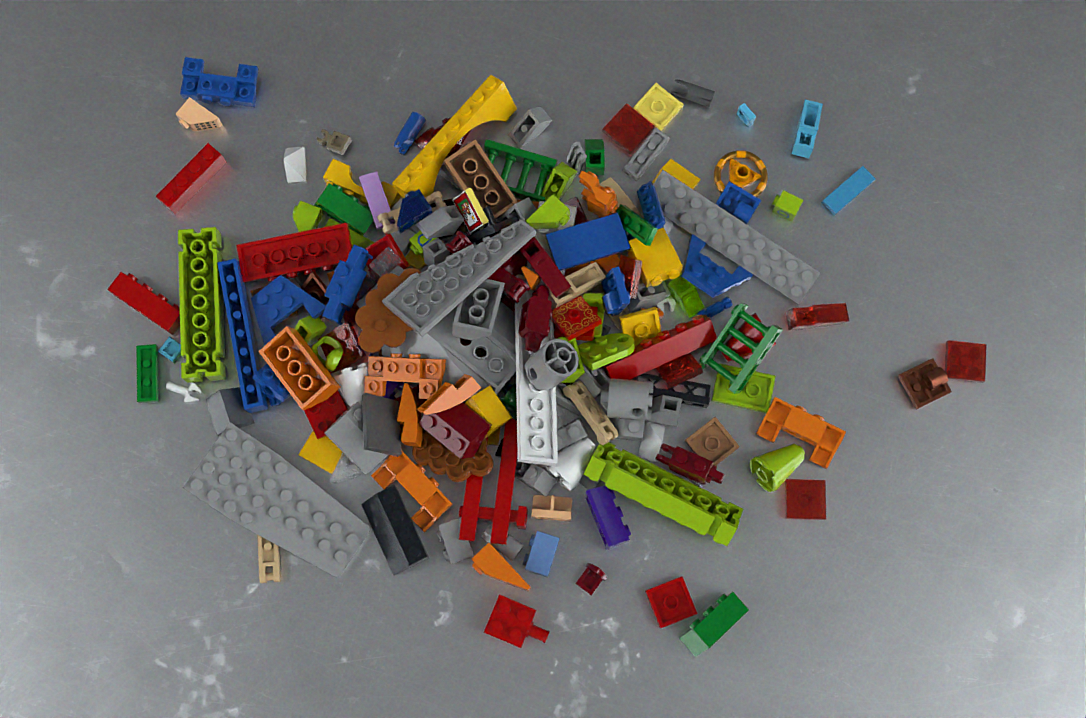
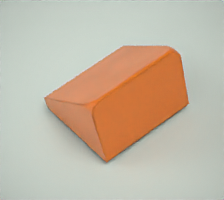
M523 266L521 269L531 290L534 291L541 278Z

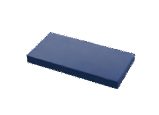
M618 213L545 235L553 261L560 271L630 250V245Z

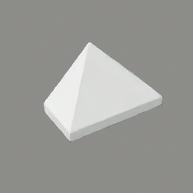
M305 147L286 148L283 159L288 184L306 183Z
M646 421L638 457L656 463L657 460L655 458L661 448L665 425Z

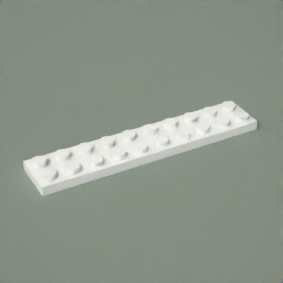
M516 275V276H515V277L520 278L521 280H523V281L529 286V284H528V282H527L525 276H523V275ZM542 279L535 290H537L539 286H546ZM530 288L529 291H526L521 296L520 302L518 304L515 303L518 462L555 466L558 464L556 386L548 390H537L534 388L524 368L525 363L534 352L525 350V338H522L518 333L522 305L532 297L534 292ZM551 319L549 320L550 333L548 337L542 340L540 348L554 339V323Z

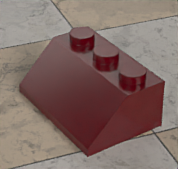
M464 402L438 413L424 414L419 422L422 428L460 459L474 457L492 424Z

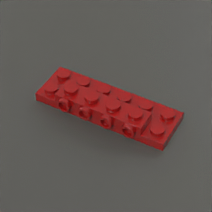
M342 223L238 244L236 247L243 282L268 279V282H272L280 275L286 276L289 279L298 277L297 273L304 272L305 275H310L314 271L316 273V269L322 268L323 271L334 270V266L338 265L340 260L347 261L349 252L352 250V242L348 223Z

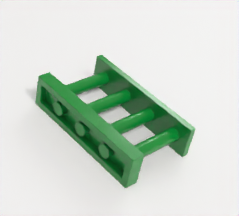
M486 139L484 150L491 163L493 164L497 156L506 160L501 173V178L505 184L512 164L518 162L523 165L516 188L508 186L514 197L520 200L529 197L534 202H545V197L541 196L548 173L552 172L557 166V160ZM533 167L541 170L534 194L523 191L530 168Z
M745 303L737 304L733 308L731 318L709 351L701 356L699 360L701 363L698 366L700 369H707L709 366L729 380L731 384L729 390L734 394L742 391L783 331L777 325L766 327L746 313L748 305ZM740 318L763 333L762 336L764 338L760 343H755L734 328ZM729 334L752 349L751 352L753 354L749 359H744L723 344ZM719 350L741 365L742 370L738 375L732 374L713 360Z

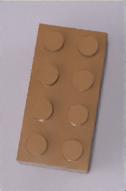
M476 139L444 160V166L461 191L472 188L482 209L491 206L495 219H498L515 203H518Z

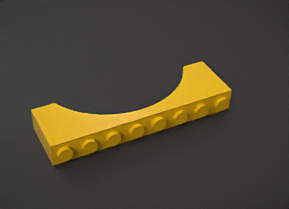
M490 75L392 182L402 198L408 203H413L434 193L437 175L445 158L454 145L468 131L487 121L500 120L506 122L517 110V107L504 82Z

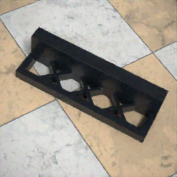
M645 373L634 378V380H638V377L645 378L647 381L656 380L653 385V393H649V395H653V398L666 395L681 398V404L702 408L709 406L711 385ZM662 381L669 388L667 390L656 388L655 384ZM677 385H684L688 392H677L673 388ZM697 388L706 389L705 396L694 395L692 391Z

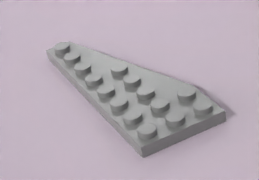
M520 220L502 229L501 233L491 238L488 236L483 239V242L475 246L472 244L446 257L444 262L436 266L432 264L427 267L428 270L420 274L418 272L412 274L383 299L382 302L416 333L423 337L536 235V231L526 222Z

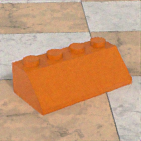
M286 326L258 351L302 410L327 400L341 388L304 338L294 328Z

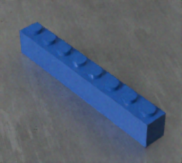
M237 259L217 262L244 410L248 413L267 410L266 396L261 391V385L253 379L254 374L261 367L240 263Z

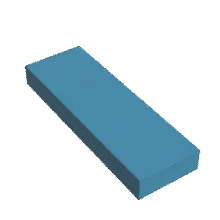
M862 166L821 203L835 216L873 183L875 178Z

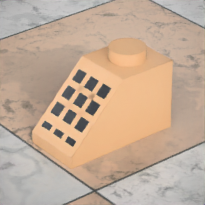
M190 97L176 113L179 119L178 123L185 129L191 128L193 131L220 128L223 125L216 115Z

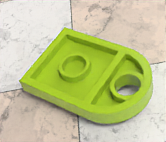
M611 333L597 337L593 341L582 343L578 346L582 363L593 371L629 356L633 353L635 345L634 339L630 335Z

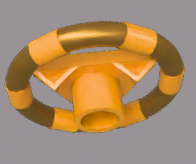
M736 150L720 158L715 166L714 180L721 193L725 189V185L721 180V170L727 161H729V181L744 188L761 178L757 188L750 194L758 197L767 185L768 173L765 164L758 156L748 151ZM733 158L750 159L756 164L761 175Z

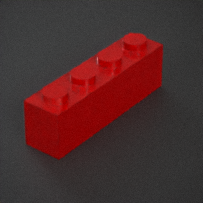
M207 143L156 195L157 199L176 215L227 163L221 153Z
M120 272L107 290L168 333L174 335L180 327V307L175 303L173 306L168 304V299L162 294L155 295L152 293L154 289L143 283V285H140L137 282L139 279L131 273L126 275Z

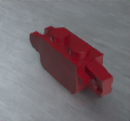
M545 285L539 286L532 293V297L522 305L518 333L522 338H525V350L534 353L540 349L542 340L548 337L550 333L549 320L553 310L551 309L552 301L548 300L549 290Z
M664 443L661 445V449L672 454V457L670 459L657 454L655 459L669 466L671 471L703 485L711 481L722 484L725 474L716 470L717 466L713 465V461L678 446L674 448Z

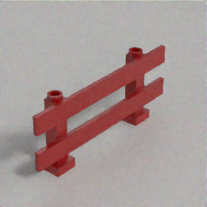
M510 419L502 425V427H505L495 508L480 507L483 476L479 477L471 474L466 481L463 506L459 508V517H461L459 540L475 542L478 520L493 522L490 540L492 544L507 545L509 523L517 524L518 529L526 530L527 507L519 506L518 510H511L518 455L517 421L514 419Z

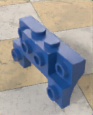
M185 57L182 69L183 81L180 91L183 99L190 97L193 100H199L207 104L215 102L224 106L238 105L255 108L259 70L257 66L239 64L237 77L203 73L205 64L203 59Z
M353 245L346 262L339 261L324 295L329 298V302L325 306L322 316L340 326H343V323H341L346 310L350 311V308H352L367 274V271L364 270L369 258L373 259V256L368 253L369 251L357 245Z

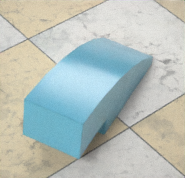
M805 99L791 154L810 158L823 104Z

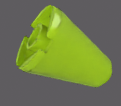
M791 444L756 456L750 460L751 473H756L758 476L756 481L764 490L774 492L804 461L805 452L801 446Z

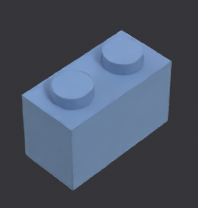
M539 531L536 532V535L532 534L528 545L532 548L530 554H525L522 564L526 566L525 570L548 577L560 538Z

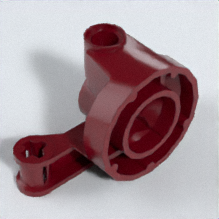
M457 231L454 239L447 243L445 247L454 254L473 243L463 233ZM499 233L489 235V237L491 238ZM518 250L487 279L505 283L503 293L514 303L518 304L521 296L526 291H529L530 287L523 280L515 276L524 275L521 268L523 266L527 267L528 261L522 252Z

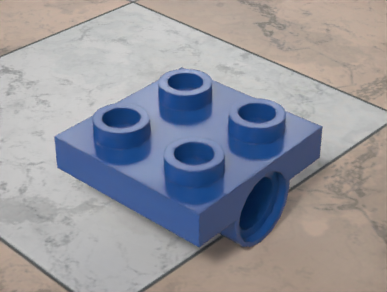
M729 181L717 200L716 205L747 224L761 200Z
M619 267L612 268L606 274V278L601 281L605 294L602 298L607 314H611V316L619 315L630 304V293L626 290L624 284L625 277Z
M265 364L254 374L253 379L261 385V391L266 397L270 399L276 397L281 402H284L291 396L268 364Z

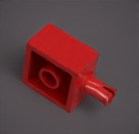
M499 594L484 633L522 648L524 640L528 636L545 643L550 631L533 625L534 622L532 621L537 610Z

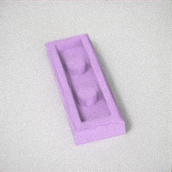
M376 171L360 176L359 180L378 230L383 228L382 223L378 221V215L388 213L391 210ZM394 219L389 221L390 224H395Z

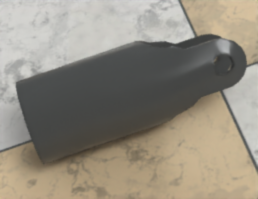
M675 80V82L685 85L688 88V93L682 94L671 91L672 94L710 107L715 91L682 80Z

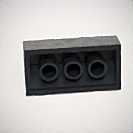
M395 485L376 493L361 504L393 576L429 559L427 551Z

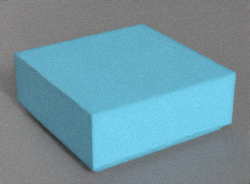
M745 103L739 106L737 116L746 126H751L756 115Z
M169 336L158 352L175 363L181 356V344Z

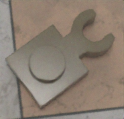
M324 129L321 130V133L325 138L320 139L317 137L316 139L320 145H326L328 150L344 155L352 141L350 136L336 131L330 135Z

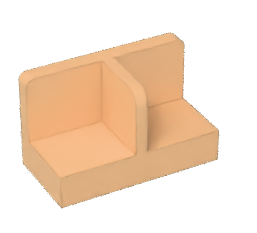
M534 495L531 518L570 522L572 498L554 495L546 497L544 495Z

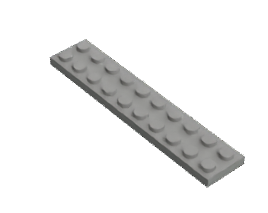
M662 170L653 185L665 217L689 233L694 234L706 242V244L797 304L801 303L821 274L666 171Z

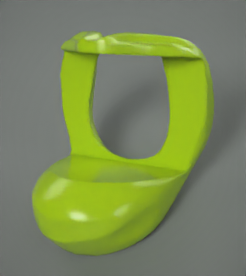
M324 336L313 344L311 348L328 370L333 372L336 369L343 353L342 346L336 339ZM323 343H327L335 348L327 356L326 361L318 354L317 350Z

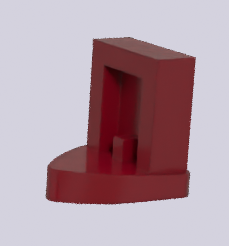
M587 563L585 566L587 567L575 584L589 595H592L602 580L605 581L607 579V576L599 567Z

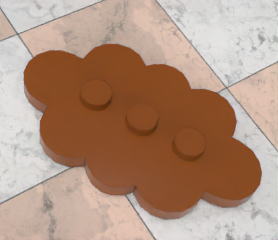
M408 268L400 276L393 273L384 274L378 280L377 289L367 293L365 297L366 305L357 310L355 315L357 326L362 330L359 335V344L365 352L376 353L384 345L397 348L405 342L406 332H410L413 329L388 309L382 300L409 276L416 272L418 274L422 273L420 270Z
M423 428L421 447H413L412 455L419 465H429L434 474H447L448 478L454 482H463L471 474L479 477L485 476L492 471L494 466L491 455L485 451L487 448L486 438L473 458L460 459Z

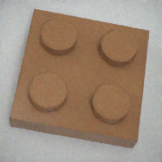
M716 417L685 440V443L695 454L713 461L715 466L740 447Z

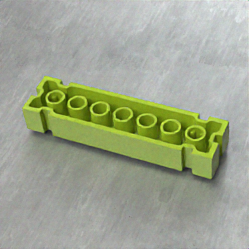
M216 227L201 228V233H196L194 229L178 230V245L183 249V251L178 252L181 356L186 359V363H181V377L187 383L203 382V377L208 378L210 381L226 380V365L221 361V358H225L224 301L217 263L222 262V255L217 250L222 248L221 233Z
M610 442L605 445L598 444L583 475L592 481L598 482V480L606 483L605 486L608 489L615 490L626 498L633 499L644 507L651 508L662 516L669 517L680 525L695 530L700 535L706 536V534L713 536V540L716 543L728 546L738 528L743 508L731 502L727 504L721 501V497L624 449L620 451L615 448L616 445Z

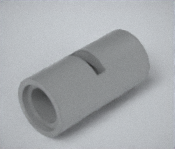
M493 522L481 536L488 543L491 540ZM509 534L507 536V545L490 543L511 561L517 557L524 547L521 542Z

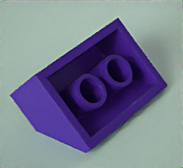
M605 485L587 490L584 496L606 550L628 542L630 540L628 536H631V532L627 524L623 525L621 518L624 516L620 506L616 507L614 499H616L614 491L608 489Z

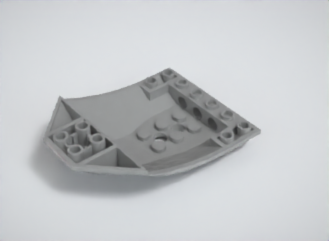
M500 301L492 335L471 340L470 345L464 346L460 343L459 337L452 336L457 305L423 337L412 330L406 332L405 342L401 346L391 348L384 345L381 349L383 356H390L391 353H402V357H409V354H421V358L446 359L442 385L445 382L454 385L464 374L472 376L481 386V389L475 394L491 386L498 395L516 374L515 312ZM477 348L485 349L486 356L478 357L475 354V350Z

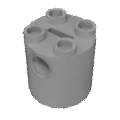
M553 339L530 356L524 368L528 379L535 389L548 390L553 389L576 371L579 358L576 350L570 343L561 339Z
M610 378V385L601 391L600 405L606 409L607 417L651 421L652 409H648V407L652 408L653 395H649V393H653L654 382Z

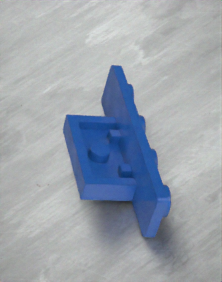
M649 181L637 190V195L644 219L656 228L661 229L666 222L653 182Z

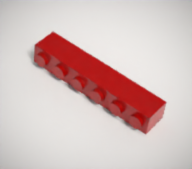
M697 315L691 321L679 323L669 331H661L656 337L646 338L635 346L633 353L629 356L603 366L605 373L609 379L630 380L712 343L717 339L712 321L706 315Z

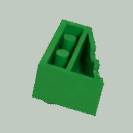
M329 183L314 206L327 212V216L331 219L334 217L341 223H348L349 229L363 236L374 220L370 208L366 205L364 207L360 205L358 199L350 194L347 196L342 192L343 189L340 186Z
M734 592L728 595L722 594L716 600L718 604L714 607H708L702 613L704 616L700 620L697 618L689 625L690 629L679 638L695 657L709 649L749 611Z

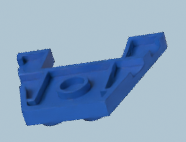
M694 234L691 235L681 275L687 281L714 298L729 291L731 287H737L742 282L749 281L752 278L753 274L740 265L731 274L724 267L714 263L708 256L701 254L700 252L705 247L706 242Z
M282 275L278 276L251 298L264 346L277 335L273 328L302 305H304L314 319L324 313L326 306Z

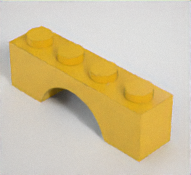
M332 159L323 176L326 186L329 183L332 185L336 184L343 189L342 192L347 196L350 194L358 198L364 205L369 206L363 188L352 180L350 166ZM382 181L381 184L391 210L401 196L393 185Z

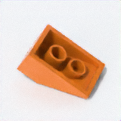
M490 543L485 545L472 558L474 562L472 567L480 575L484 573L487 577L525 591L531 589L525 580Z

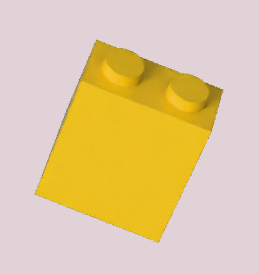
M664 227L657 230L650 246L643 244L636 238L628 241L630 245L628 259L646 288L657 286L664 280H672L682 274L683 265Z

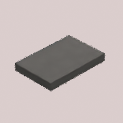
M368 393L362 395L363 441L365 450L397 457L402 454L400 423L397 422L399 401Z

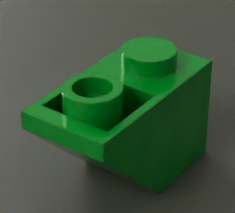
M585 139V153L587 155L585 172L590 171L595 175H604L605 155L603 139Z

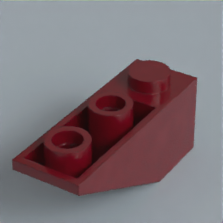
M535 237L531 238L519 249L555 298L572 287Z

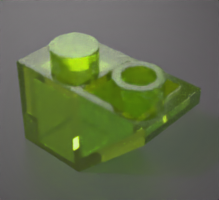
M681 275L668 283L667 288L672 298L675 299V302L689 319L705 308L695 286Z

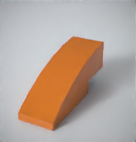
M464 374L454 385L445 382L417 410L428 415L450 409L474 395L481 389V386L472 376Z
M404 383L397 417V422L403 426L401 442L406 446L421 447L423 428L419 425L422 416L421 412L417 410L420 406L413 388L408 383Z

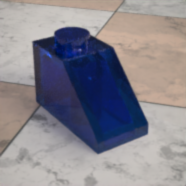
M419 189L415 192H408L405 198L402 199L397 221V228L400 234L432 214V207Z

